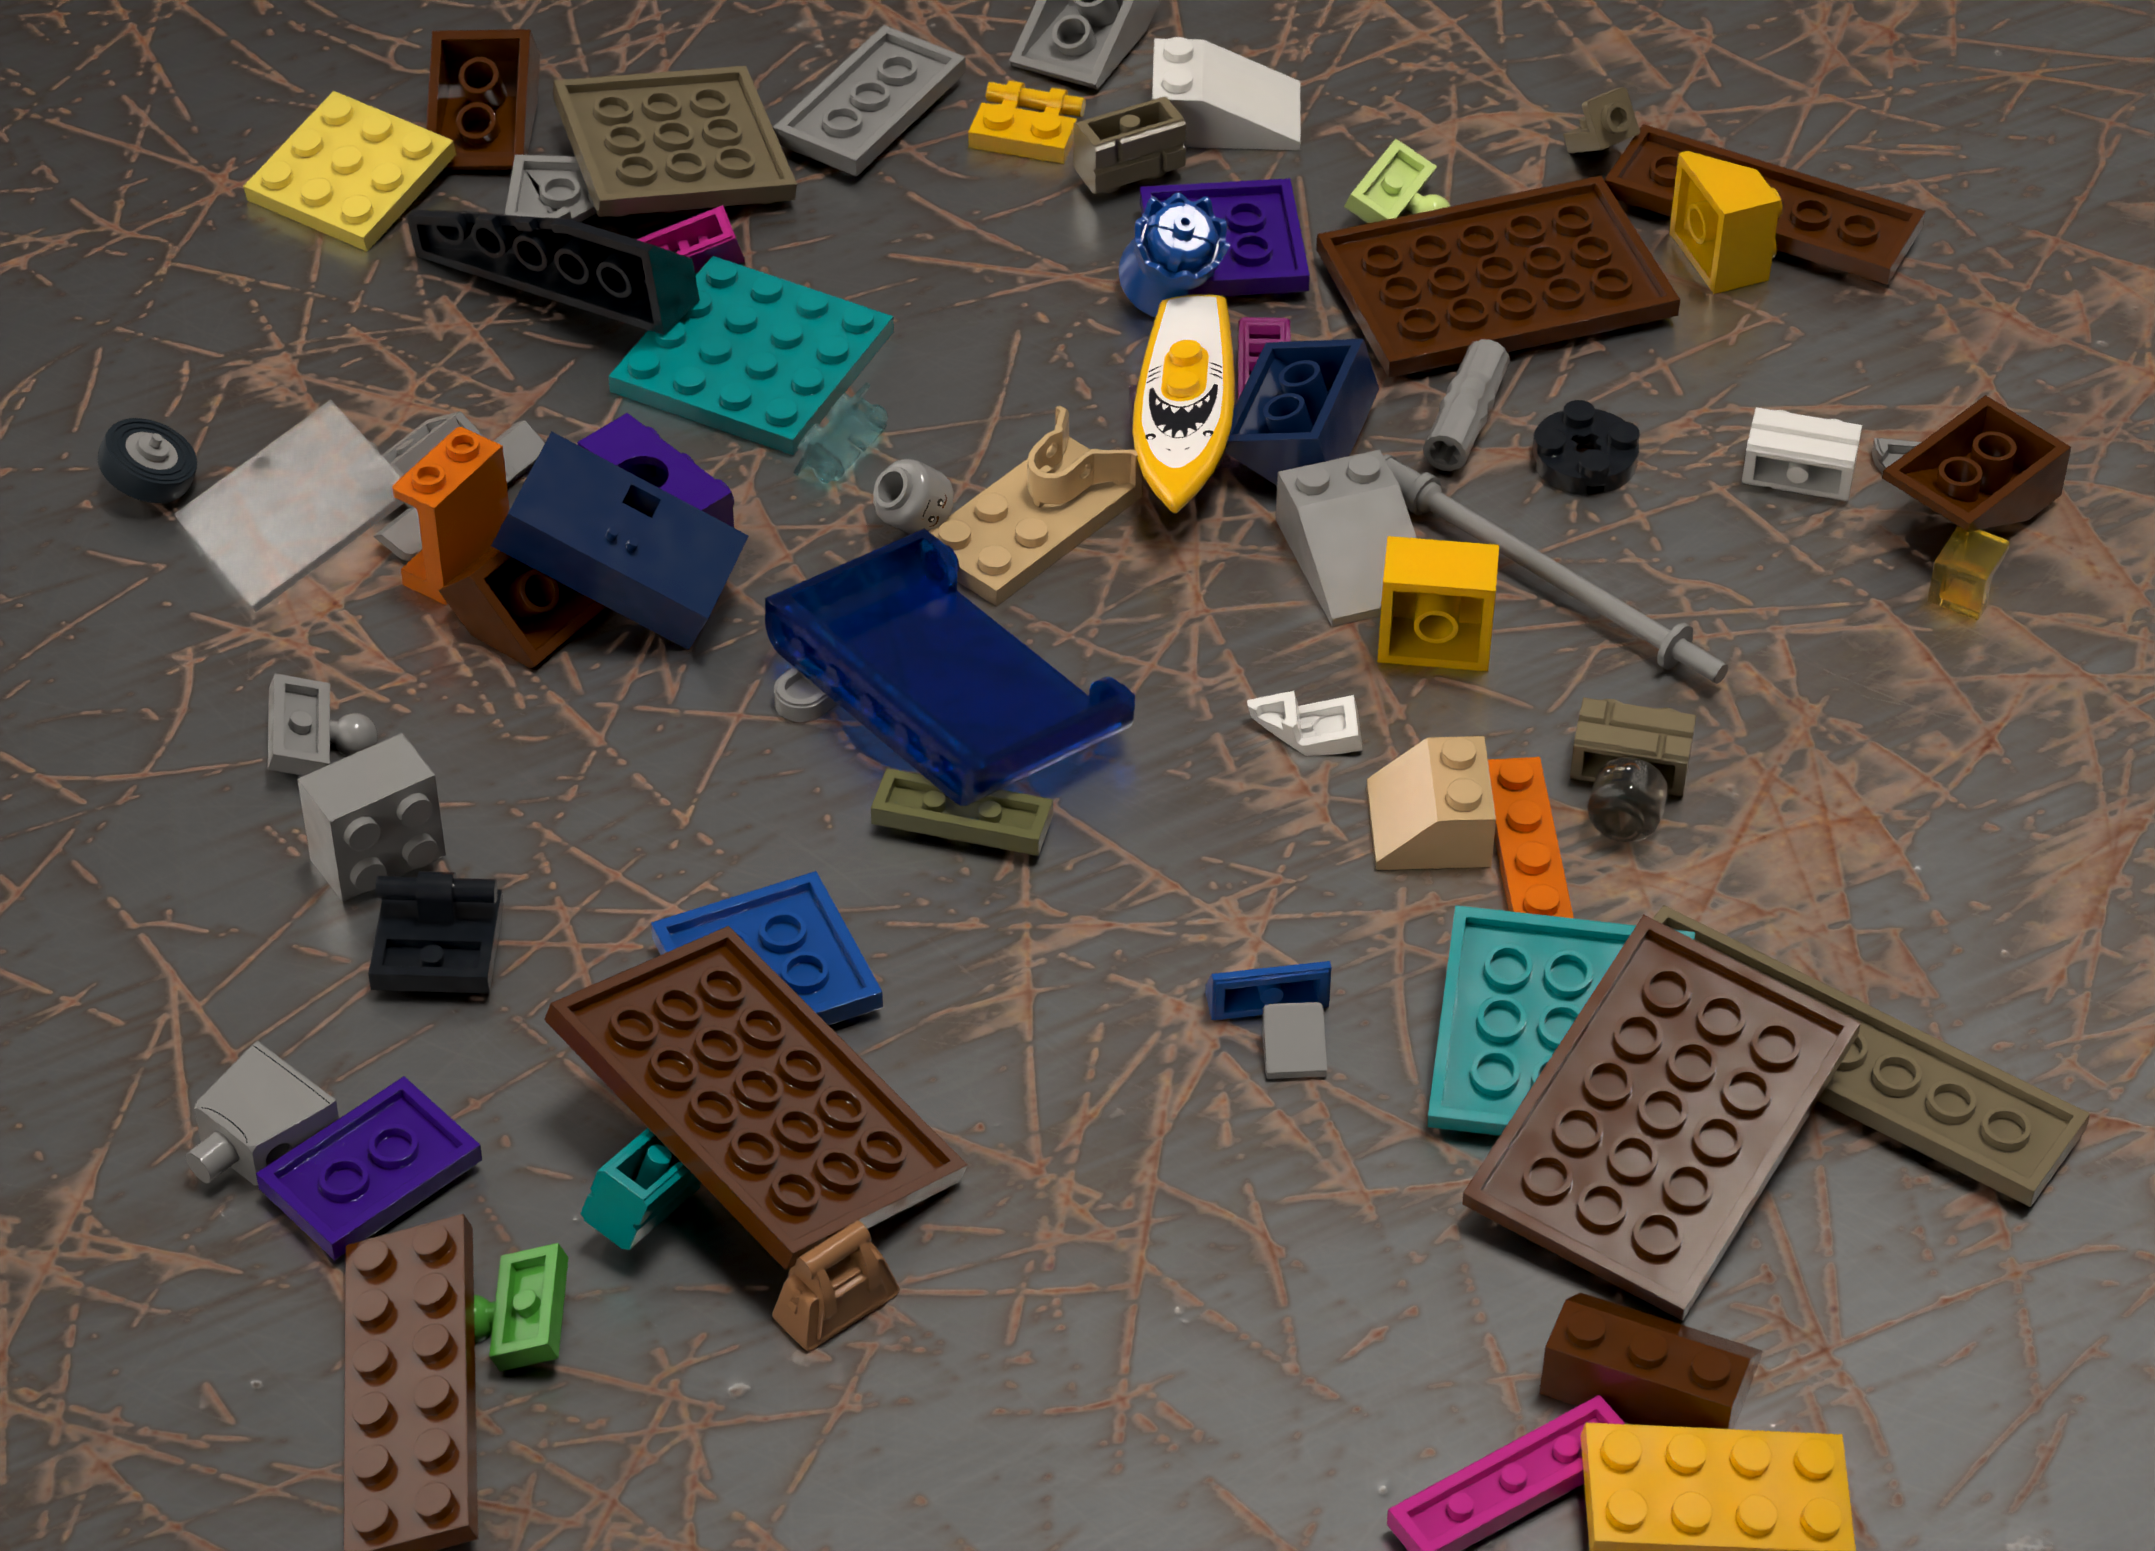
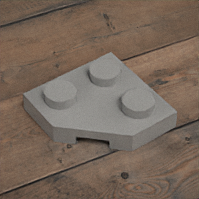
M515 155L505 214L571 219L582 222L597 213L575 156Z

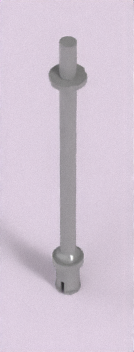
M1391 454L1384 455L1386 462L1400 485L1407 510L1417 516L1431 511L1484 544L1499 545V553L1658 648L1657 663L1664 669H1672L1678 662H1681L1716 684L1720 683L1726 676L1728 665L1692 644L1693 628L1686 623H1680L1670 631L1444 495L1441 490L1440 479L1428 472L1420 474L1398 461Z

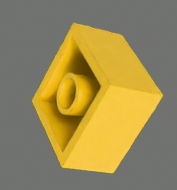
M1387 536L1377 663L1488 672L1499 545Z

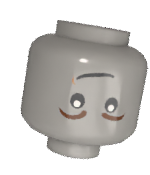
M906 458L895 461L879 475L874 486L873 504L876 514L887 525L907 534L921 537L929 530L939 528L948 519L953 507L954 491L950 480L942 472L920 461Z

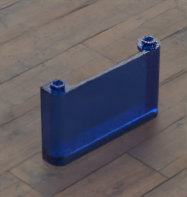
M925 528L766 597L765 627L769 640L777 653L960 806L970 805L1130 728L1133 723L1135 695L1124 684L1119 683L1114 678L1103 677L1091 684L1089 695H1087L958 592L959 561L955 552L950 546L942 543Z

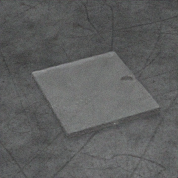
M330 400L174 515L208 555L211 566L219 568L252 609L257 612L405 502L393 496L392 486L401 478L400 475L377 451V445L374 442H369L334 402Z

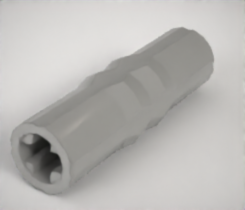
M1489 339L1474 341L1469 346L1455 378L1447 387L1446 396L1440 402L1438 415L1423 447L1424 456L1428 459V462L1438 469L1453 471L1464 466L1478 433L1487 422L1488 413L1494 406L1496 393L1510 363L1509 354L1498 342Z

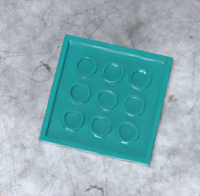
M712 256L696 275L700 301L665 335L648 330L608 376L609 389L611 393L794 456L894 333V316Z
M1455 905L1427 1127L1500 1136L1636 925ZM1676 930L1695 939V932Z

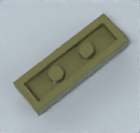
M886 768L871 806V824L1036 856H1039L1053 817V799Z

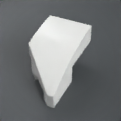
M1294 691L1247 700L1251 718L1305 756L1344 754L1363 750L1359 714L1354 695L1298 706Z

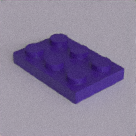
M403 1076L258 1171L256 1177L259 1190L335 1260L346 1253V1245L367 1239L481 1162L482 1153L481 1145Z

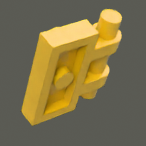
M1009 80L1007 85L989 82L986 89V101L1000 104L981 102L968 131V148L1064 164L1074 142V123L1077 122V118L1065 117L1064 115L1083 117L1086 99L1068 95V91L1065 89L1052 87L1050 92L1025 88L1024 82ZM1022 107H1023V108H1029V109H1035V110H1041V111H1044V112L1042 113V112L1024 110V109H1022Z

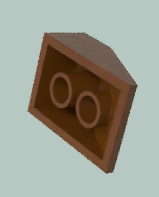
M530 29L432 31L426 129L453 140L457 154L442 171L512 170L515 155H528L538 103L540 53Z
M1985 395L1884 469L1882 479L1967 532L2027 521L2060 497L2063 491L2071 446Z

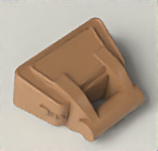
M857 1220L796 1259L795 1266L789 1269V1277L783 1285L772 1317L803 1349L811 1351L894 1298L900 1289L886 1260L871 1242L868 1229L861 1221Z

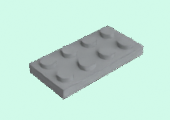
M883 25L773 127L781 146L858 176L966 73V57Z

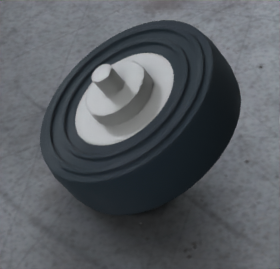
M129 418L113 424L104 435L98 451V465L107 481L122 493L145 502L167 503L179 499L189 489L196 474L197 457L190 443L172 428L149 419Z

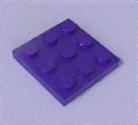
M1290 178L1140 187L1142 215L1151 197L1164 202L1175 193H1181L1189 201L1193 202L1203 197H1209L1214 215L1217 218L1224 219L1227 223L1226 242L1230 243L1227 253L1220 262L1213 277H1210L1200 286L1189 289L1188 295L1205 294L1234 297L1237 295L1285 294L1309 291L1310 274Z

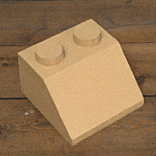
M1484 736L1427 737L1367 778L1366 789L1376 870L1483 868L1492 866L1496 815Z

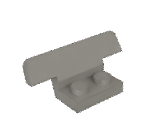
M461 411L428 419L354 477L365 494L388 490L389 494L393 495V484L455 428L463 427L481 436L483 435ZM525 420L515 423L494 440V442L503 445L507 487L533 467L544 446L541 437ZM405 503L409 508L373 537L399 558L410 561L423 548L418 511L415 507Z

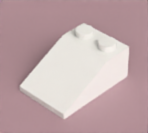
M1183 37L1170 39L1154 38L1152 100L1166 96L1183 116L1186 122L1185 148L1300 150V81L1206 40Z

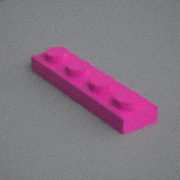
M1598 1395L1389 1508L1387 1526L1408 1551H1462L1584 1484L1581 1433L1585 1423H1625L1607 1402Z

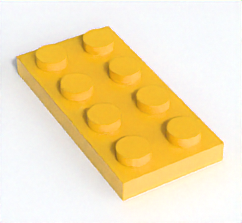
M1585 1423L1581 1433V1447L1590 1551H1856L1843 1434Z

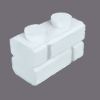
M1756 407L1747 443L1742 484L1759 487L1767 486L1777 490L1848 501L1856 466L1862 425L1847 423L1838 419H1823L1793 414L1784 410H1769Z

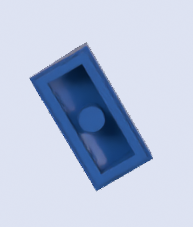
M1330 961L1211 974L1205 985V994L1211 1020L1263 1015V1007L1267 1004L1318 1002L1323 1005V1008L1329 1007L1331 963Z

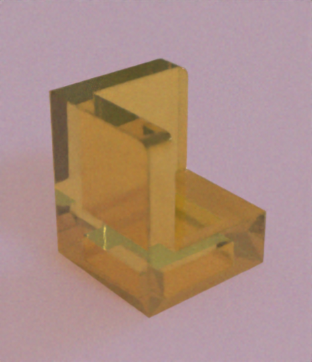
M1957 526L1934 561L1927 602L1979 620L1987 608L1993 575L2008 553L2009 541L1982 530L1967 532Z

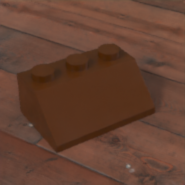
M494 547L490 548L439 590L473 637L528 668L539 664L606 607Z
M1580 1292L1565 1300L1545 1346L1539 1394L1575 1406H1579L1600 1395L1622 1421L1633 1425L1734 1429L1760 1363L1763 1350Z

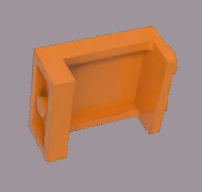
M463 427L455 428L392 486L394 498L417 509L423 548L401 568L402 583L404 586L444 605L448 603L439 590L492 548L491 545L510 510L503 445Z

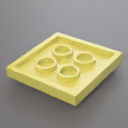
M333 91L250 178L243 188L247 201L368 252L457 154L453 140Z

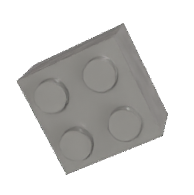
M403 733L297 779L310 860L342 902L375 889L377 876L399 877L446 856L436 776Z

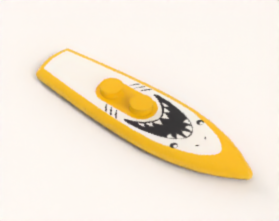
M1193 294L1161 301L1138 380L1132 427L1134 450L1138 454L1137 461L1143 477L1154 494L1173 513H1178L1211 477L1225 451L1232 428L1235 403L1233 346L1228 304L1226 299L1219 295Z

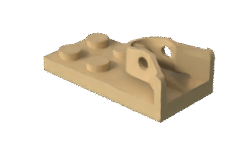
M1057 406L1055 407V429L1047 433L1034 445L1025 461L952 513L939 528L931 529L916 540L917 557L997 607L1142 497L1143 474L1137 461L1138 454L1135 450H1090L1069 437V412L1066 408Z

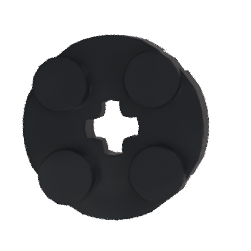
M1570 401L1565 404L1563 411L1556 412L1545 418L1534 432L1532 457L1534 456L1537 461L1536 470L1547 483L1566 492L1587 494V486L1597 487L1605 485L1604 493L1616 490L1629 482L1637 470L1640 430L1633 423L1626 422L1612 413L1595 409L1587 401ZM1580 448L1588 449L1583 453L1576 451V449Z

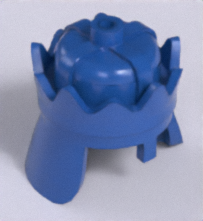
M1175 193L1164 202L1151 197L1148 200L1142 217L1136 220L1135 238L1123 251L1118 272L1120 284L1125 295L1144 313L1156 317L1162 300L1188 295L1189 289L1198 287L1210 277H1213L1220 262L1230 247V243L1226 242L1227 223L1224 219L1217 218L1214 215L1209 197H1203L1196 202L1189 201L1181 193Z

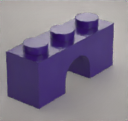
M630 414L622 415L577 442V445L734 528V497L729 487L722 480L714 479L697 466L689 455L677 451L661 439L653 428L644 426Z

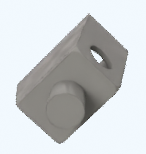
M257 1041L197 1100L194 1110L201 1143L186 1153V1162L191 1171L204 1183H210L231 1167L253 1185H258L256 1177L258 1171L339 1119L337 1102L333 1097Z

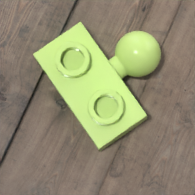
M1395 139L1353 190L1344 207L1365 222L1373 223L1400 217L1406 209L1412 214L1450 207V204L1439 195L1430 194L1422 196L1419 194L1430 180L1437 166Z

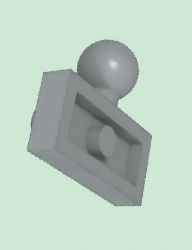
M274 673L269 688L268 770L305 776L330 764V743H333L340 753L347 756L377 743L378 733L376 726L370 718L363 714L351 713L341 717L338 721L330 720V683Z

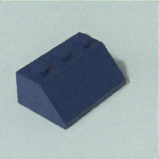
M1364 339L1266 342L1234 408L1232 428L1224 452L1277 485L1278 472L1350 456L1379 391Z

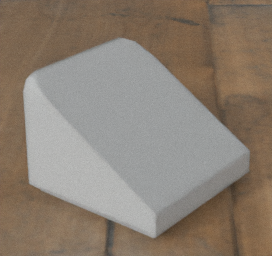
M1318 1002L1265 1005L1262 1015V1042L1266 1078L1326 1077L1327 1059L1323 1005Z

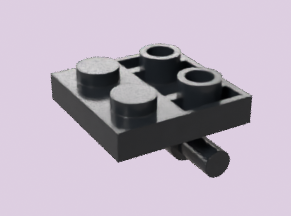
M419 871L417 877L377 876L376 899L382 900L368 973L370 989L490 993L504 907L502 890L498 889L497 879L457 878L455 872Z

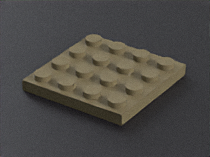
M746 66L554 80L553 99L598 217H622L628 214L650 212L670 213L685 209L717 208L722 205L726 207L756 203L771 204L779 201H791L796 198L797 183Z

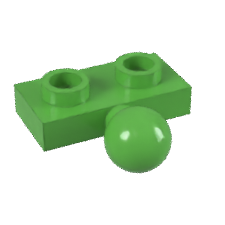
M559 1243L501 1255L496 1301L489 1302L486 1298L474 1294L475 1343L482 1342L491 1336L489 1357L499 1371L559 1358L569 1259Z

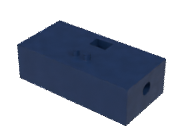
M551 431L491 546L689 650L707 622L749 536Z

